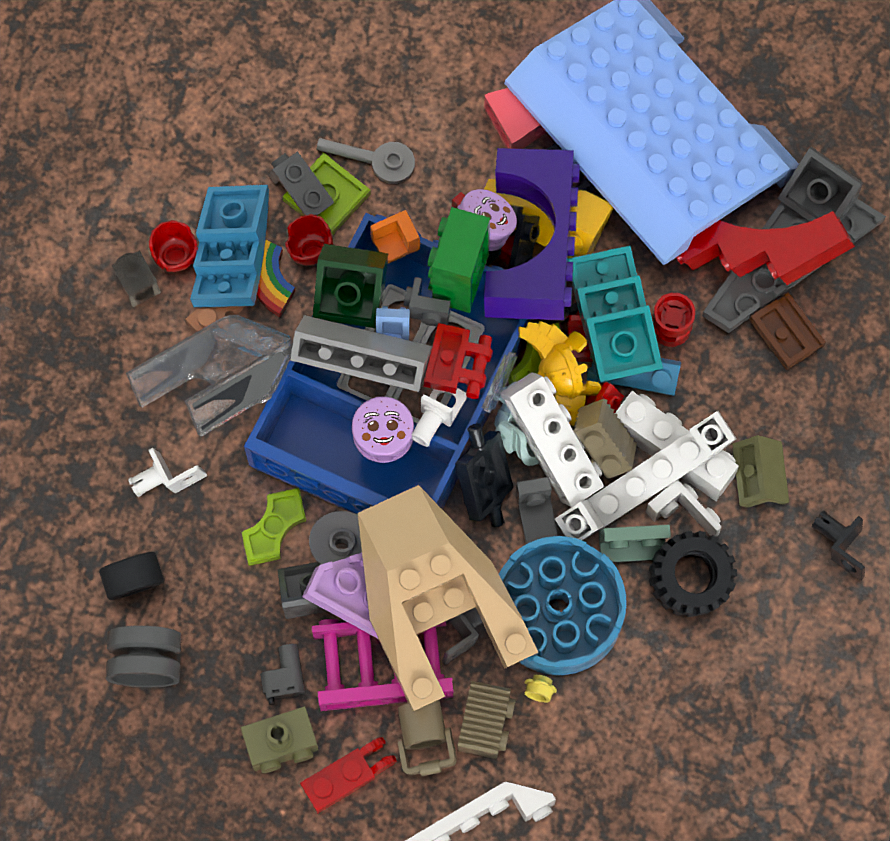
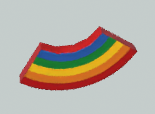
M265 239L262 269L256 297L270 312L281 318L295 293V287L288 283L280 272L279 262L283 253L282 247Z

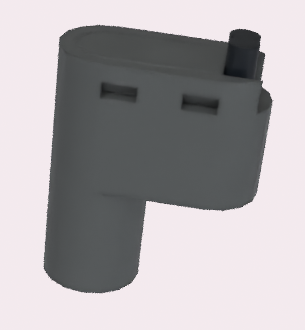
M286 644L278 647L281 669L265 671L260 674L263 694L266 695L269 705H274L275 700L298 697L305 694L297 644Z

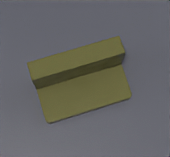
M757 435L733 443L735 463L739 465L736 472L739 505L749 508L768 501L782 505L789 503L782 442Z

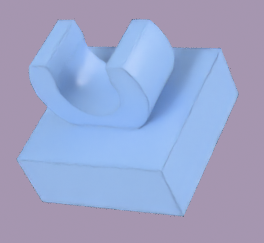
M388 306L377 308L376 333L409 340L410 310L405 307H400V309H388Z

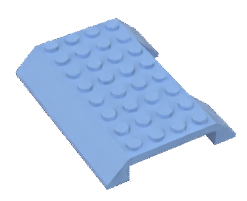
M613 0L535 47L508 76L504 84L562 150H574V163L580 164V171L658 260L665 265L688 250L694 236L775 183L780 188L785 186L799 163L764 125L749 124L678 46V44L684 41V37L651 0Z

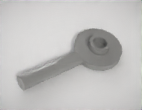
M319 138L316 150L372 164L374 174L381 181L388 184L404 182L414 171L415 158L413 152L406 145L399 142L384 143L375 152Z

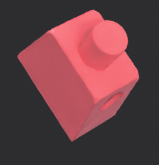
M509 88L484 95V109L506 148L524 149L547 133Z

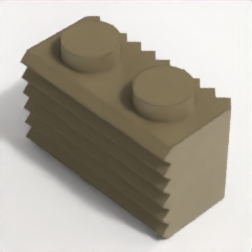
M601 399L578 410L579 413L577 414L578 417L576 418L577 421L573 431L605 477L609 479L632 470L637 442L633 441L634 438L630 437L631 433H628L627 428H624V424L620 423L621 419L617 418L618 414H615L614 409L610 408L611 405L607 404L608 400Z
M471 681L457 751L497 759L499 751H506L509 732L503 731L505 718L512 719L516 699L510 698L511 689Z

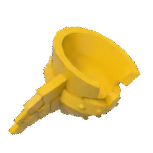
M539 321L538 324L528 322L526 328L518 327L519 338L531 344L541 358L538 375L546 376L552 382L556 389V393L553 396L558 405L562 404L567 409L572 419L569 424L574 426L577 421L578 410L585 405L586 396H595L601 390L599 382L587 381L586 384L582 382L581 373L587 371V366L585 364L578 365L572 353L573 350L578 353L581 352L587 345L586 338L575 331L566 336L555 324L549 325L542 321Z

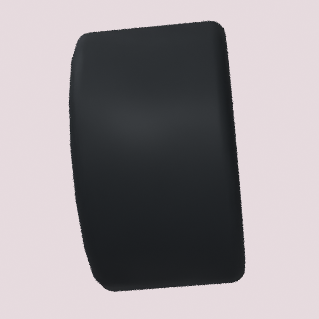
M155 552L135 555L111 563L99 570L109 600L124 598L164 583Z

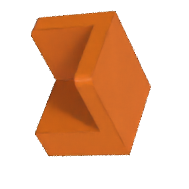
M406 210L370 226L371 239L378 252L389 253L388 264L420 250V237Z

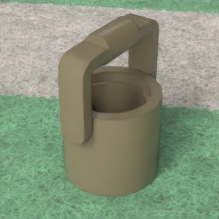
M440 700L412 712L408 703L397 708L403 738L397 739L402 769L406 774L427 776L440 773L443 768L452 767L456 764L457 756L450 727L445 728ZM447 742L449 759H436L419 763L418 766L409 767L406 749L430 748Z

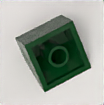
M324 244L317 263L312 317L336 323L376 328V311L382 305L389 253Z

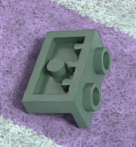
M670 525L616 527L598 530L600 552L604 553L612 562L654 560L652 559L654 554L665 543V539L671 538Z

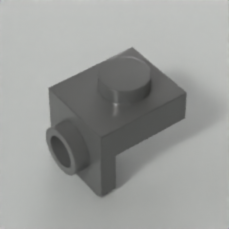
M415 277L413 287L407 286L404 306H409L410 318L421 320L422 323L429 326H438V323L448 325L450 301L421 296L422 278Z

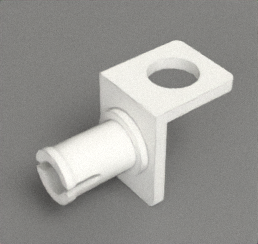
M457 388L456 394L451 393L456 399L455 405L452 408L436 401L437 397L441 393H445V391L433 389L429 397L423 394L421 397V412L424 414L411 434L412 440L428 447L441 423L449 427L452 425L467 399L466 392Z
M151 448L149 453L154 461L153 466L129 478L128 481L130 485H133L131 488L134 493L140 497L145 492L162 483L172 492L177 493L205 478L207 474L205 470L197 465L173 478L161 453Z

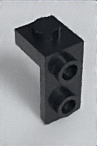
M512 204L510 205L516 214L517 225L508 269L533 259L534 245L540 231L538 225L539 216L523 213L524 207Z

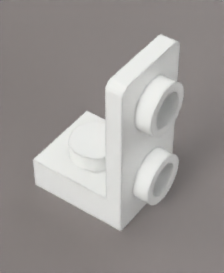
M679 480L669 485L647 505L646 514L654 522L661 516L666 519L678 509L679 504L677 502H679L710 536H718L722 528L719 524L721 521L718 515L709 507L705 509L698 502V495L694 489L686 483L682 485Z

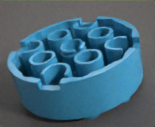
M552 536L532 541L515 551L509 557L500 573H498L538 651L537 654L519 663L536 672L549 675H568L586 670L597 664L610 652L622 629L626 614V592L620 573L604 553L602 554L580 539ZM554 599H561L568 604V607L560 612L553 609L549 603Z

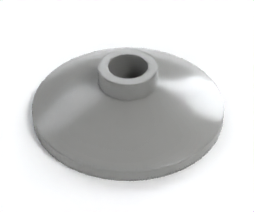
M335 511L324 515L314 524L309 536V547L313 557L320 565L362 553L358 514L349 511ZM339 543H344L348 547L346 549H338L336 546Z

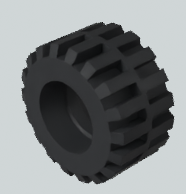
M687 531L669 539L654 554L652 558L654 559L653 563L649 567V572H651L649 583L655 589L653 595L656 599L660 598L663 602L661 605L666 610L670 608L674 614L679 616L682 614L686 615V617L702 616L719 608L722 603L729 599V594L736 585L733 582L734 578L737 577V569H733V563L736 561L733 555L729 556L727 553L729 547L725 543L721 545L717 542L718 537L714 535L709 537L703 531L696 533ZM683 556H696L707 565L710 572V582L703 592L690 593L678 584L675 577V566L677 561Z

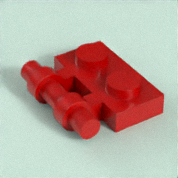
M438 323L423 387L456 394L458 382L465 383L468 386L466 396L471 399H478L480 390L485 387L487 379L484 374L486 364L491 361L493 354L491 349L492 337L480 335L478 344L468 342L470 337L469 329ZM465 356L474 359L472 370L462 368Z

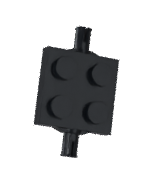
M472 424L467 428L471 440V448L455 463L456 473L459 477L464 496V504L467 508L469 520L481 522L489 514L491 526L500 527L505 523L501 510L502 502L505 496L514 488L500 431L489 430L483 436L481 425Z

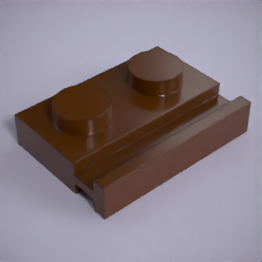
M789 292L784 294L779 300L776 299L750 316L749 321L786 371L812 355L814 351L825 346V340Z

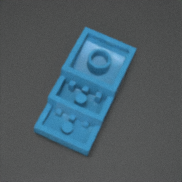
M268 185L208 187L196 231L199 245L193 264L196 272V279L190 298L193 307L255 305L266 239L269 202Z

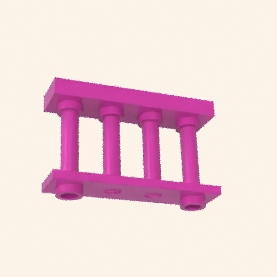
M337 619L321 620L319 625L312 626L314 640L324 639L328 686H325V691H318L320 711L408 702L395 673L394 679L391 680L392 684L378 685V681H374L370 634L348 622L339 623ZM445 621L423 632L425 654L445 695L443 698H453L452 678H445V675L441 674L436 627L446 626ZM357 635L361 682L358 683L356 688L345 689V685L341 684L337 637Z

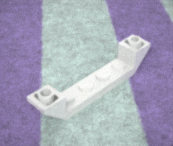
M716 411L692 427L690 432L590 498L580 501L556 517L555 520L566 537L583 541L718 454L735 441L736 437L720 412Z
M504 782L405 841H451L449 835L461 829L462 833L468 832L480 824L478 818L488 812L494 816L510 806L507 802L510 799L513 800L525 822L531 818L537 822L553 812L551 807L555 805L556 799L552 793Z

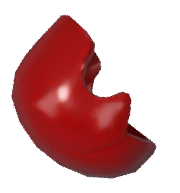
M314 214L300 216L287 227L288 240L285 242V246L295 263L306 266L315 265L318 263V257L323 245H333L331 229L320 216Z
M175 220L162 222L152 230L149 239V249L153 260L161 269H165L167 272L185 270L195 261L198 250L197 240L190 227L185 223Z

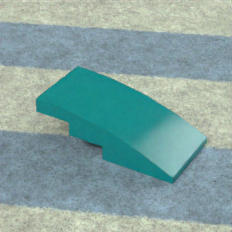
M631 246L569 258L568 262H573V281L571 282L599 383L663 369L649 305H646L640 275L637 276Z

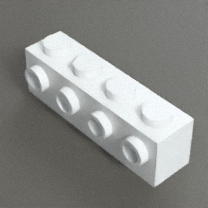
M532 372L500 392V395L518 427L526 435L530 448L546 476L550 478V483L560 501L573 507L604 487L599 478L602 475V471L592 458L589 460L584 451L586 448L569 424L572 420L571 416L562 404L558 405L553 396L556 393V389L548 377Z
M631 391L615 414H618L617 418L621 419L620 423H623L624 428H627V432L631 433L630 437L634 438L633 441L637 442V446L650 456L655 455L690 432L682 426L681 420L669 412L665 414L657 409L654 401L644 394L637 395ZM722 450L682 478L714 501H717L734 479L739 465L735 463L736 460L732 455Z

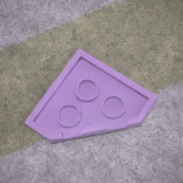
M362 553L316 567L302 597L378 639L369 619Z

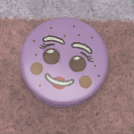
M477 189L470 191L457 207L461 210L490 217L489 251L500 249L517 225L516 214L511 205L498 194L488 190Z
M375 397L364 402L355 412L352 420L353 440L358 451L367 459L380 463L392 462L406 454L412 445L413 418L408 408L400 401L391 397Z

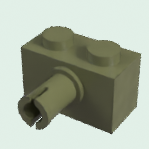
M305 706L240 727L254 771L261 770L262 773L272 772L281 768L280 763L291 759L294 760V763L303 762L311 759L313 752L319 751Z

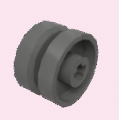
M124 626L108 631L107 649L115 656L106 662V680L113 684L129 687H166L176 685L180 682L181 665L173 657L181 652V633L174 629L156 626Z

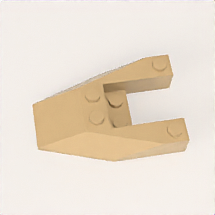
M419 485L358 513L369 619L412 712L445 697L417 635L476 607L504 669L538 653L529 631L492 561Z

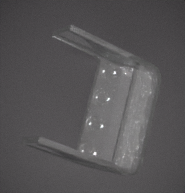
M229 315L215 321L126 372V375L140 407L146 406L191 379L199 378L212 384L185 400L197 434L202 437L255 404L266 402L272 398V394L276 391L290 362L293 343L291 337L287 334L240 315Z

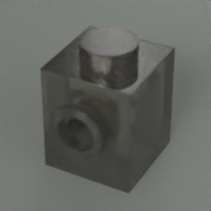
M140 250L135 253L122 255L117 259L116 263L111 265L115 277L132 307L161 293L158 282Z

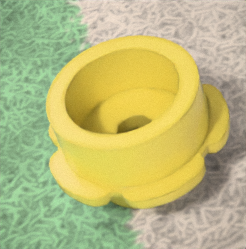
M534 675L533 679L525 680V695L538 702H550L553 693H556L557 689L552 685L553 681L543 675Z

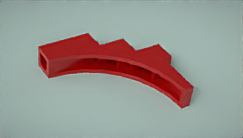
M832 211L807 223L776 229L740 227L719 220L694 236L688 250L677 256L676 259L681 265L686 263L692 270H695L712 259L719 257L726 271L732 270L739 278L766 263L774 279L780 277L786 285H789L855 246L843 223Z

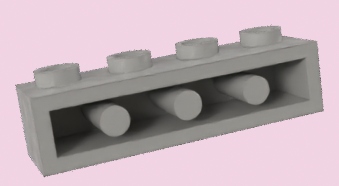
M304 315L295 330L290 361L419 392L424 382L432 346Z

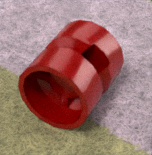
M668 293L657 300L652 321L658 343L667 347H676L683 344L689 338L695 320V307L687 296L680 293Z

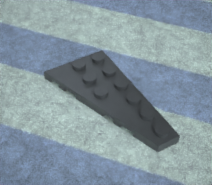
M857 199L841 222L852 242L855 243L884 222L886 216ZM781 202L762 229L787 228L810 221ZM766 263L741 278L732 271L705 308L702 316L730 333L748 320L751 315L769 305L817 269L789 285H786L780 277L774 279Z

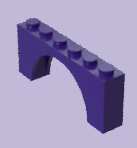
M497 148L495 170L496 193L517 196L536 205L550 219L554 227V233L548 245L528 262L510 269L486 271L484 291L485 317L564 320L565 307H571L572 287H566V282L573 281V262H568V256H574L575 237H570V231H576L577 212H571V207H578V188L573 187V183H579L580 164L574 163V150Z

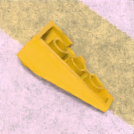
M488 179L484 190L496 193V179ZM578 190V207H571V212H577L576 231H570V237H575L574 256H568V259L593 253L613 210V207L607 200L585 190ZM496 193L509 204L524 207L523 213L540 217L538 224L540 231L536 242L546 247L554 233V227L547 215L536 205L523 198Z

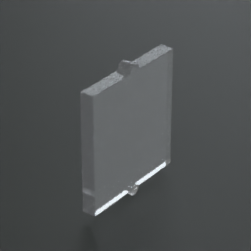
M509 351L508 354H504L481 407L484 411L490 413L491 410L496 408L501 396L500 392L503 391L517 360L515 353Z

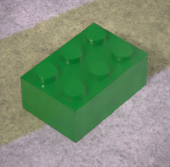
M451 207L448 218L442 217L437 234V236H440L438 248L433 246L429 255L427 265L430 266L428 273L430 282L428 290L432 291V298L450 301V308L470 313L489 257L490 217Z

